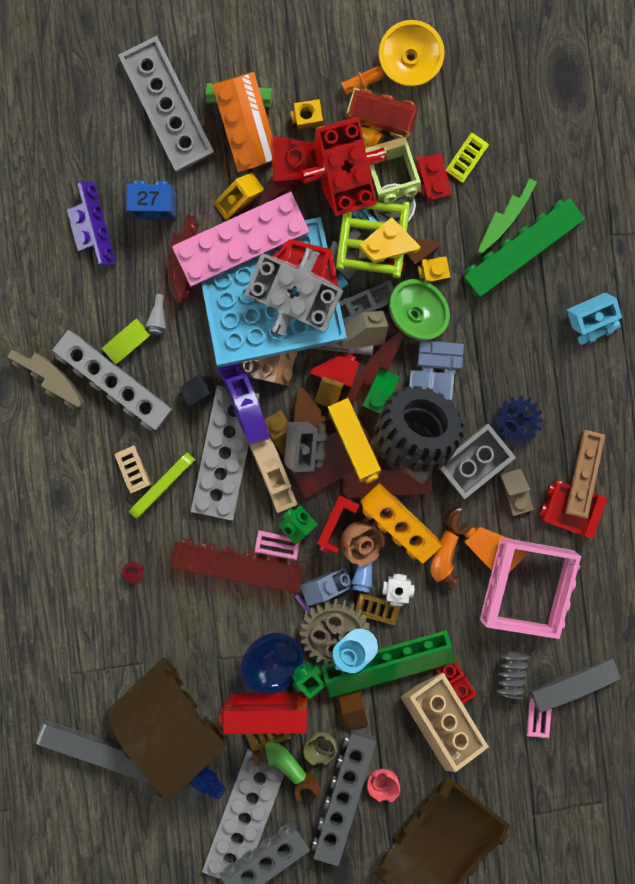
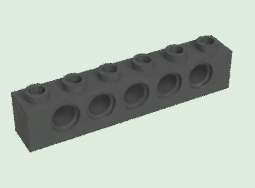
M353 729L349 735L345 734L342 747H345L343 756L339 755L336 768H339L337 776L333 775L330 783V788L333 789L331 797H326L323 807L326 813L324 817H320L317 830H320L318 838L314 837L312 842L313 859L339 866L376 745V736ZM352 751H359L361 753L359 759H352L349 755ZM346 772H353L355 777L352 780H346L343 775ZM339 793H347L349 797L344 801L337 798ZM339 813L342 815V819L334 821L331 819V816ZM328 834H333L336 839L329 842L324 837Z

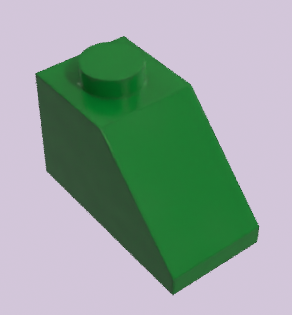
M380 368L362 407L380 414L387 399L392 396L399 376Z

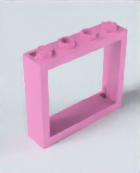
M500 537L480 621L488 628L560 639L562 628H565L566 612L570 609L571 593L576 586V574L581 567L579 565L581 556L570 549ZM515 549L565 558L548 624L498 617Z

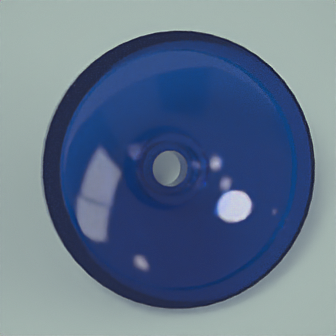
M270 633L258 638L248 647L242 658L241 673L244 681L252 690L263 694L276 693L285 689L294 682L291 676L294 674V670L303 664L302 648L292 636L285 633Z

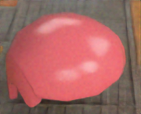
M378 769L368 776L366 788L369 795L377 799L378 802L384 800L393 802L399 796L400 783L393 771Z

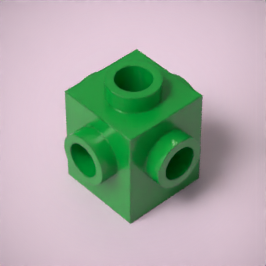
M300 505L294 511L290 508L281 517L284 520L278 526L296 545L318 524Z
M309 662L299 665L294 670V674L291 675L295 681L292 684L300 695L304 693L309 700L326 686L321 678L324 676L317 665L312 667Z

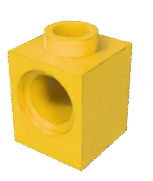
M320 99L294 103L295 110L291 111L292 124L297 123L298 130L323 126ZM304 111L312 113L310 119H303L300 115Z

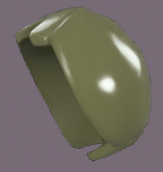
M316 732L309 736L303 748L304 758L311 765L317 763L328 764L336 757L338 751L335 738L326 732Z

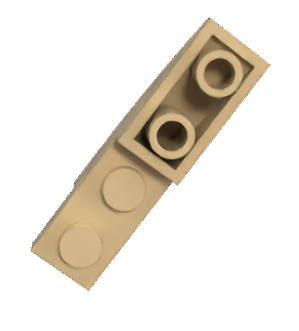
M271 437L268 440L250 445L276 512L279 513L296 506L297 502L291 490L290 482Z

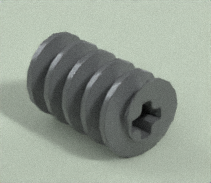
M508 651L507 655L501 656L502 659L507 661V663L500 664V667L506 669L505 672L499 673L504 678V680L498 681V684L503 686V689L496 690V692L504 697L523 699L519 694H523L525 690L520 686L525 685L526 681L521 677L527 675L523 668L528 667V663L523 660L529 659V655Z

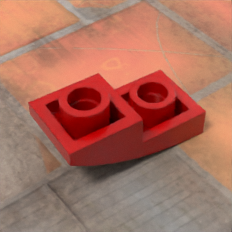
M457 662L435 668L438 674L444 673L463 705L478 696Z

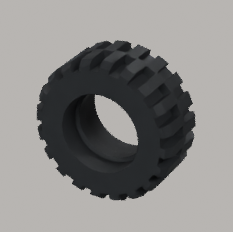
M414 386L413 389L406 387L402 390H397L387 399L376 420V440L378 445H382V452L385 455L388 454L390 456L389 460L393 463L397 462L400 464L399 467L403 469L410 468L413 472H419L420 470L422 472H431L432 469L435 471L441 469L443 465L450 461L462 442L464 423L462 418H459L460 412L457 408L453 407V402L450 399L446 400L440 392L437 394L433 392V389H422V386ZM405 421H414L425 426L431 432L433 438L415 433L408 427Z

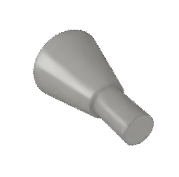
M156 294L154 307L145 326L149 333L154 335H161L162 332L166 331L163 309L164 295Z

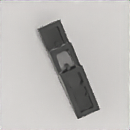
M391 280L340 301L344 324L362 312H373L389 305V298L394 290Z
M608 658L592 667H585L571 675H564L531 691V695L537 711L541 713L585 696L621 678L614 659Z

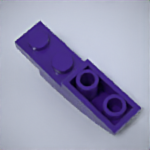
M240 364L219 367V376L233 404L234 413L249 446L270 439L259 403L246 373H243Z

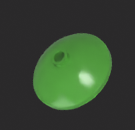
M417 279L406 280L400 283L390 295L389 312L391 318L405 335L416 340L427 341L437 338L447 328L450 319L447 301L442 293L430 283Z

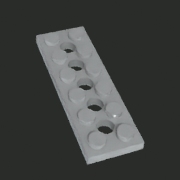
M155 36L119 54L118 56L176 173L215 154L158 37ZM145 61L153 62V68L150 71L142 69V64ZM153 81H162V88L160 90H153L151 88ZM165 99L172 101V107L168 110L161 108V102ZM175 118L182 121V125L178 129L170 127L171 121ZM183 138H189L192 143L190 147L182 148L180 147V141Z
M217 385L191 512L233 521L249 444L237 417H231L228 413V408L233 404L225 387ZM255 393V396L258 401L260 394ZM231 425L235 428L236 434L234 437L227 438L224 435L226 426ZM224 446L229 447L231 450V456L228 459H223L219 455L220 449ZM224 468L226 470L227 476L224 480H218L215 477L216 469ZM213 489L222 491L223 496L220 501H214L211 498L210 494Z
M247 749L202 870L203 873L222 879L220 873L223 872L224 868L232 864L225 861V854L232 853L235 855L236 860L233 862L234 864L241 859L243 854L254 850L258 846L284 777L282 771L274 766L270 767L269 763L263 764L261 762L259 766H255L252 750ZM258 772L264 773L266 776V780L262 783H258L254 779V775ZM251 792L256 793L259 797L258 801L250 803L246 798L247 794ZM241 813H248L251 816V820L248 823H243L240 821L239 815ZM234 833H240L244 839L240 843H235L231 836ZM248 871L243 872L241 876H246Z

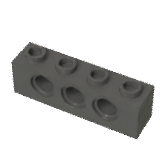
M291 822L289 825L282 826L272 837L264 839L254 850L247 851L240 860L226 866L220 875L224 884H265L308 853L310 849ZM281 845H286L283 850H278ZM263 858H268L266 862L260 863ZM250 871L248 875L241 876L243 872Z

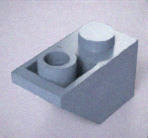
M346 567L314 578L300 585L307 606L325 602L352 588L353 585L351 584Z

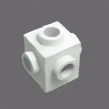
M394 574L393 577L388 576V582H384L382 594L386 595V600L390 601L391 605L403 606V603H409V598H413L414 585H411V580L406 578L407 575ZM401 587L403 593L401 595L395 594L396 588Z

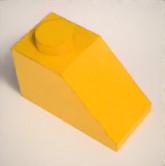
M249 173L236 179L214 204L225 220H228L251 204L265 189L255 175Z

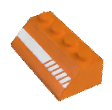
M247 73L212 84L237 171H244L272 161L270 137L272 133L255 73Z

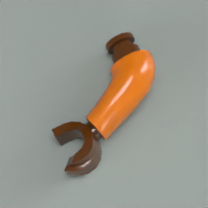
M454 508L446 513L444 525L448 531H444L440 539L442 547L434 553L430 564V571L436 582L441 581L443 584L446 583L448 589L453 588L460 580L458 576H454V566L452 564L453 554L459 539L457 535L466 534L473 528L472 524L468 522L457 527L456 523L459 516H461V508Z

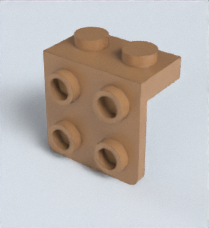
M297 351L243 362L241 369L249 378L289 386Z

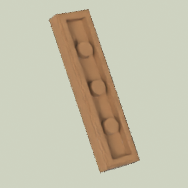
M583 430L565 511L567 515L588 519L605 434Z

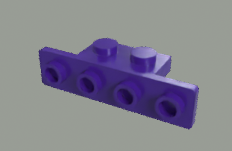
M79 181L77 184L82 203L67 210L77 250L85 251L94 247L99 265L112 266L116 264L109 239V232L105 224L103 210L100 205L98 190L93 181Z

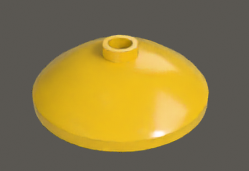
M417 20L399 22L392 26L381 40L379 47L380 64L385 74L400 85L410 87L423 85L432 80L441 69L444 60L442 39L433 27ZM412 55L415 59L413 61H409L407 59V56Z

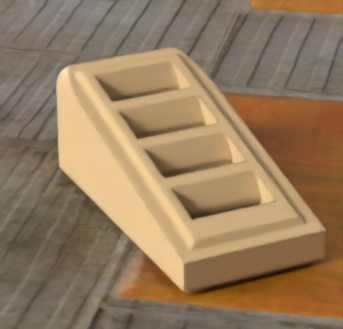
M135 445L115 454L130 494L152 485ZM133 453V458L123 462L122 457ZM136 461L137 465L126 469L125 465ZM139 469L140 473L130 477V472ZM142 477L143 481L135 485L133 484V480Z

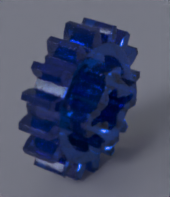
M519 396L516 401L514 397H510V403L502 402L504 409H497L501 415L495 417L496 420H500V424L496 425V428L503 429L500 433L501 436L508 434V441L515 437L516 443H519L521 438L527 442L529 435L533 438L536 437L534 430H541L537 425L543 422V419L538 418L542 411H536L537 403L530 404L531 398L523 401V396ZM515 405L514 412L506 415L507 411ZM525 407L531 411L532 416L526 413ZM520 414L521 418L528 419V421L520 422L518 425L517 421L510 420V418L517 417ZM506 423H510L513 427V432L507 428ZM528 424H532L531 428L527 432L523 433L524 427Z

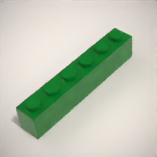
M570 198L565 202L562 199L551 206L553 211L547 215L545 212L534 219L536 222L530 228L527 225L516 232L518 237L514 240L508 238L499 245L501 248L495 254L493 251H490L481 258L484 261L478 266L474 263L464 271L466 275L462 279L477 299L585 220Z
M447 630L379 649L375 657L357 673H346L340 669L336 670L334 662L321 667L325 684L332 698L456 661Z

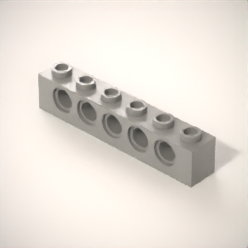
M68 330L52 350L57 354L56 359L64 365L69 363L74 367L72 370L81 378L84 376L91 380L89 384L98 391L103 389L107 392L108 395L106 397L116 405L118 402L124 405V411L133 418L138 416L142 419L141 424L148 430H159L174 411L74 332ZM77 350H81L83 358L76 362L73 357L74 353ZM94 363H98L100 366V371L96 375H93L90 371ZM111 376H115L117 379V385L114 388H110L107 384ZM129 389L133 390V400L126 401L124 398L125 392ZM146 402L152 407L151 412L147 415L141 411L142 405Z

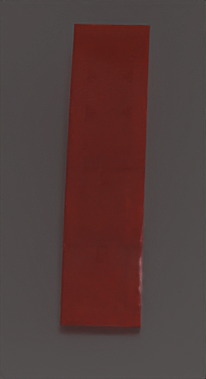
M401 330L389 339L369 360L354 382L346 399L348 398L349 401L354 402L362 383L371 386L379 368L389 369L405 335Z

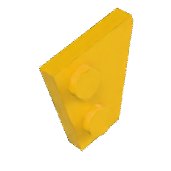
M392 217L359 244V249L373 263L384 261L387 258L401 257V254L409 252L416 253L421 248Z

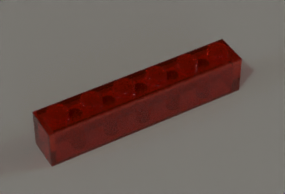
M181 538V541L175 542L170 568L293 593H298L303 566L299 565L300 561L287 559V562L278 561L279 557L266 555V558L258 557L256 552L245 551L244 554L238 553L236 548L224 546L223 549L215 548V544L207 542L198 545L194 544V540Z

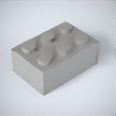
M485 424L462 442L450 461L439 470L463 499H466L516 457L489 424Z

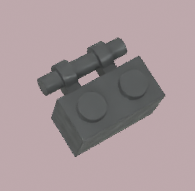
M287 422L284 464L293 472L314 471V467L323 466V459L326 458L324 446L328 437L326 424L318 423L316 428L309 422Z

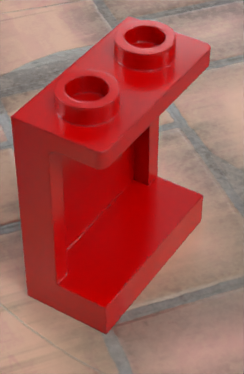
M554 480L547 488L546 495H548L546 504L543 503L540 508V520L593 539L607 497L593 493L588 519L567 515L565 511L571 485Z
M338 495L317 540L320 550L328 554L338 552L339 546L328 540L343 508L356 513L359 507L358 502L343 495Z

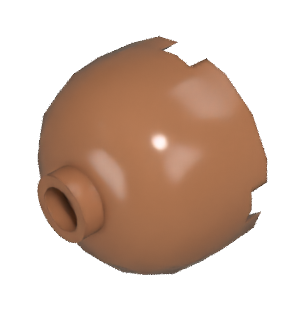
M357 521L346 527L340 539V546L344 556L351 563L358 564L359 566L368 565L376 560L379 556L378 551L380 547L383 548L385 544L382 531L365 521Z

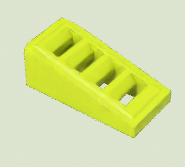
M471 133L447 167L446 172L463 183L489 144L474 133ZM470 142L478 148H480L481 150L478 151L475 148H473L471 145H469ZM465 149L476 157L473 159L464 153ZM461 157L470 163V166L465 165L459 158ZM456 164L457 166L462 168L465 171V173L462 174L461 172L456 170L454 168V165Z

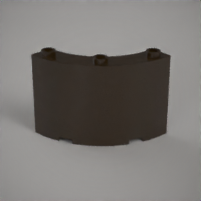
M163 657L108 709L109 718L107 721L123 747L121 751L124 756L131 759L139 771L151 783L154 793L160 798L164 797L169 802L227 747V739L207 716L202 718L195 709L198 705L187 691L180 688L183 682L179 671Z
M447 777L432 790L431 798L429 800L424 798L393 837L396 842L389 851L385 849L372 874L385 884H463L469 875L471 876L475 873L479 862L496 846L504 844L508 838L507 831L510 824Z

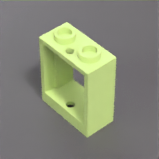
M406 137L365 148L366 152H370L383 147L386 151V154L383 156H387V160L403 156L411 178V182L382 190L374 164L370 165L371 179L379 202L391 203L398 198L404 196L412 197L421 192V182Z

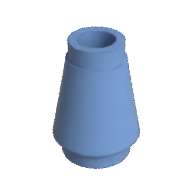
M372 563L365 566L358 565L351 583L353 584L352 590L369 593L370 588H372Z

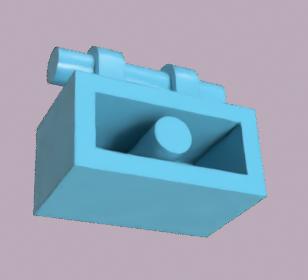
M607 293L567 309L572 329L582 334V336L578 337L581 345L587 342L593 343L597 340L596 338L605 334L607 336L613 334L614 330L621 327L618 319L622 318L617 299Z

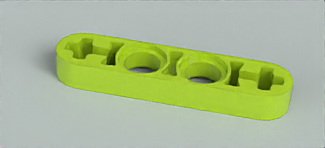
M188 452L182 456L130 509L129 513L138 519L191 466L195 459Z

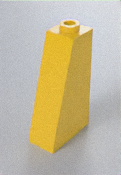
M347 398L328 406L329 416L360 482L366 481V483L378 479L381 469L349 399Z

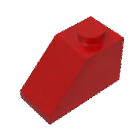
M344 353L343 357L337 356L311 369L310 375L319 378L326 377L344 383L343 386L351 388L360 362L356 361L357 357Z

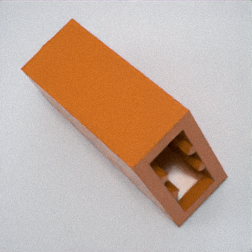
M480 526L473 527L464 534L466 538L463 542L492 571L500 537H507ZM515 549L509 572L530 551Z

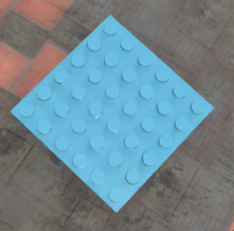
M321 217L305 220L310 232L294 240L327 248ZM283 245L264 254L273 256L282 249ZM260 256L201 282L218 368L347 341L339 302L326 332L296 318H291L284 336L277 334V331L276 333L273 332L271 329L278 317V310L244 295ZM297 287L292 289L294 296L300 294L297 292Z

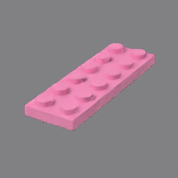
M289 192L172 246L192 287L260 256L261 253H266L284 245L289 239H297L310 231L292 192Z

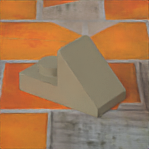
M521 468L500 474L512 516L534 510L528 491L530 488Z

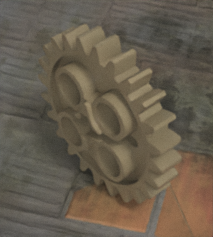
M334 599L333 604H330L327 600L325 606L317 603V610L311 607L310 614L305 613L304 621L301 622L300 635L302 636L301 643L305 644L304 651L310 650L309 657L316 655V662L324 659V665L328 664L329 661L333 663V648L330 646L336 645L347 635L346 632L353 631L354 629L368 630L369 623L366 622V615L360 616V608L354 611L353 603L347 607L346 600H343L341 605L338 604L337 599ZM338 617L340 620L333 621L330 618ZM320 630L323 631L324 634L320 635L315 632Z

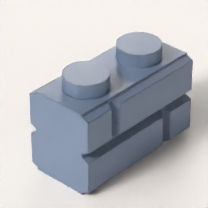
M420 340L417 367L422 368V371L426 372L442 369L443 373L456 375V371L462 370L464 344Z

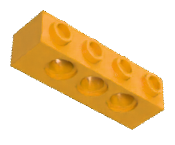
M380 483L361 500L362 512L370 520L374 518L378 522L377 526L384 533L389 532L392 535V540L399 547L403 545L407 549V554L413 560L418 559L423 564L442 547L438 538ZM390 509L387 513L381 514L382 510ZM398 523H404L401 527H395ZM418 536L415 541H410L412 537Z

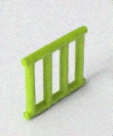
M376 201V205L365 208L400 213L399 225L407 232L410 212L409 202H403L401 205ZM352 212L343 214L336 260L337 270L350 268L393 274L394 278H400L404 254H401V257L394 258V266L346 259L347 247L359 249V244L363 242V240L349 239L350 227L377 230L384 223L352 218Z

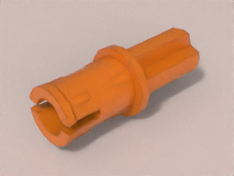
M377 66L362 74L358 72L359 75L341 82L347 96L354 91V88L361 89L364 87L366 89L367 85L384 78V72L380 66Z

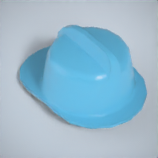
M354 629L342 638L333 648L332 655L336 665L335 669H340L346 673H357L362 670L377 654L378 644L374 635L365 629Z

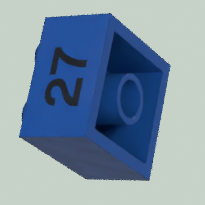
M133 181V184H127L126 211L132 218L176 219V192L172 185H168L166 181H156L155 184H146L145 181Z

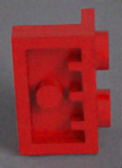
M438 153L423 158L418 156L415 167L421 180L420 195L425 197L426 203L452 196L442 154Z

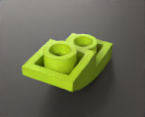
M136 318L101 349L117 364L151 334Z

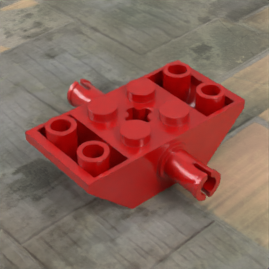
M359 117L317 127L314 151L318 166L300 171V176H304L301 178L303 184L321 179L323 192L335 216L376 205L369 166L387 161V156H383L386 154L385 149L382 147L366 152Z

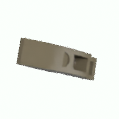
M11 349L7 356L13 360L11 364L22 370L24 367L32 371L30 375L39 380H42L44 377L45 379L41 386L46 389V394L54 398L60 396L65 399L64 404L73 409L76 406L83 408L85 403L80 393L59 367L38 353H34L30 359L20 352Z

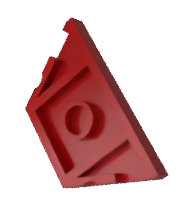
M289 239L282 246V249L272 256L299 266L306 248L312 249L314 252L320 253L312 269L313 274L328 280L338 287L331 249Z

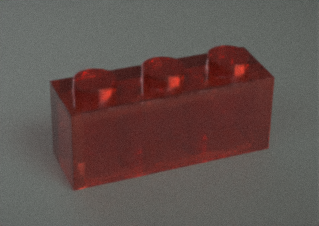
M355 89L348 112V119L359 117L360 124L411 138L419 106H415V103L409 100H403L402 102L394 100V97L387 94L378 96L368 89Z

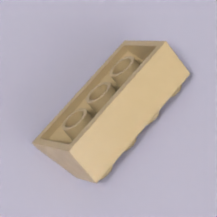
M440 673L416 685L401 696L402 701L445 771L457 772L488 748L487 743L444 673Z

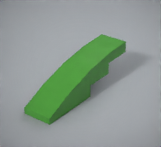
M529 178L520 197L512 195L504 213L495 212L476 255H482L514 222L527 203L537 183L536 181Z

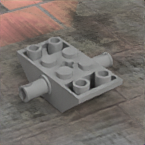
M306 248L299 266L261 253L244 295L278 310V317L271 329L273 332L276 333L277 331V334L284 336L291 318H296L326 332L344 290L328 280L313 274L312 269L320 253ZM297 287V292L300 294L294 296L292 289Z

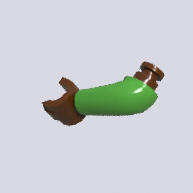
M267 742L264 748H260L259 752L252 750L255 766H259L261 762L263 764L269 763L270 767L278 768L295 784L297 802L302 801V789H311L313 795L319 798L320 785L317 778L312 774L305 773L295 758L281 744Z

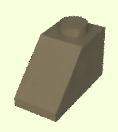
M384 311L362 312L344 324L347 341L341 342L342 347L384 345L388 330Z

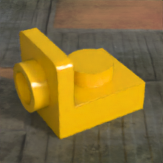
M446 256L430 260L423 259L420 262L421 265L418 266L419 278H423L425 282L429 283L450 278Z

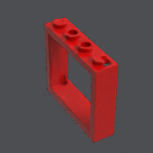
M230 693L220 713V727H224V734L306 733L308 697L304 693L301 695L299 693Z

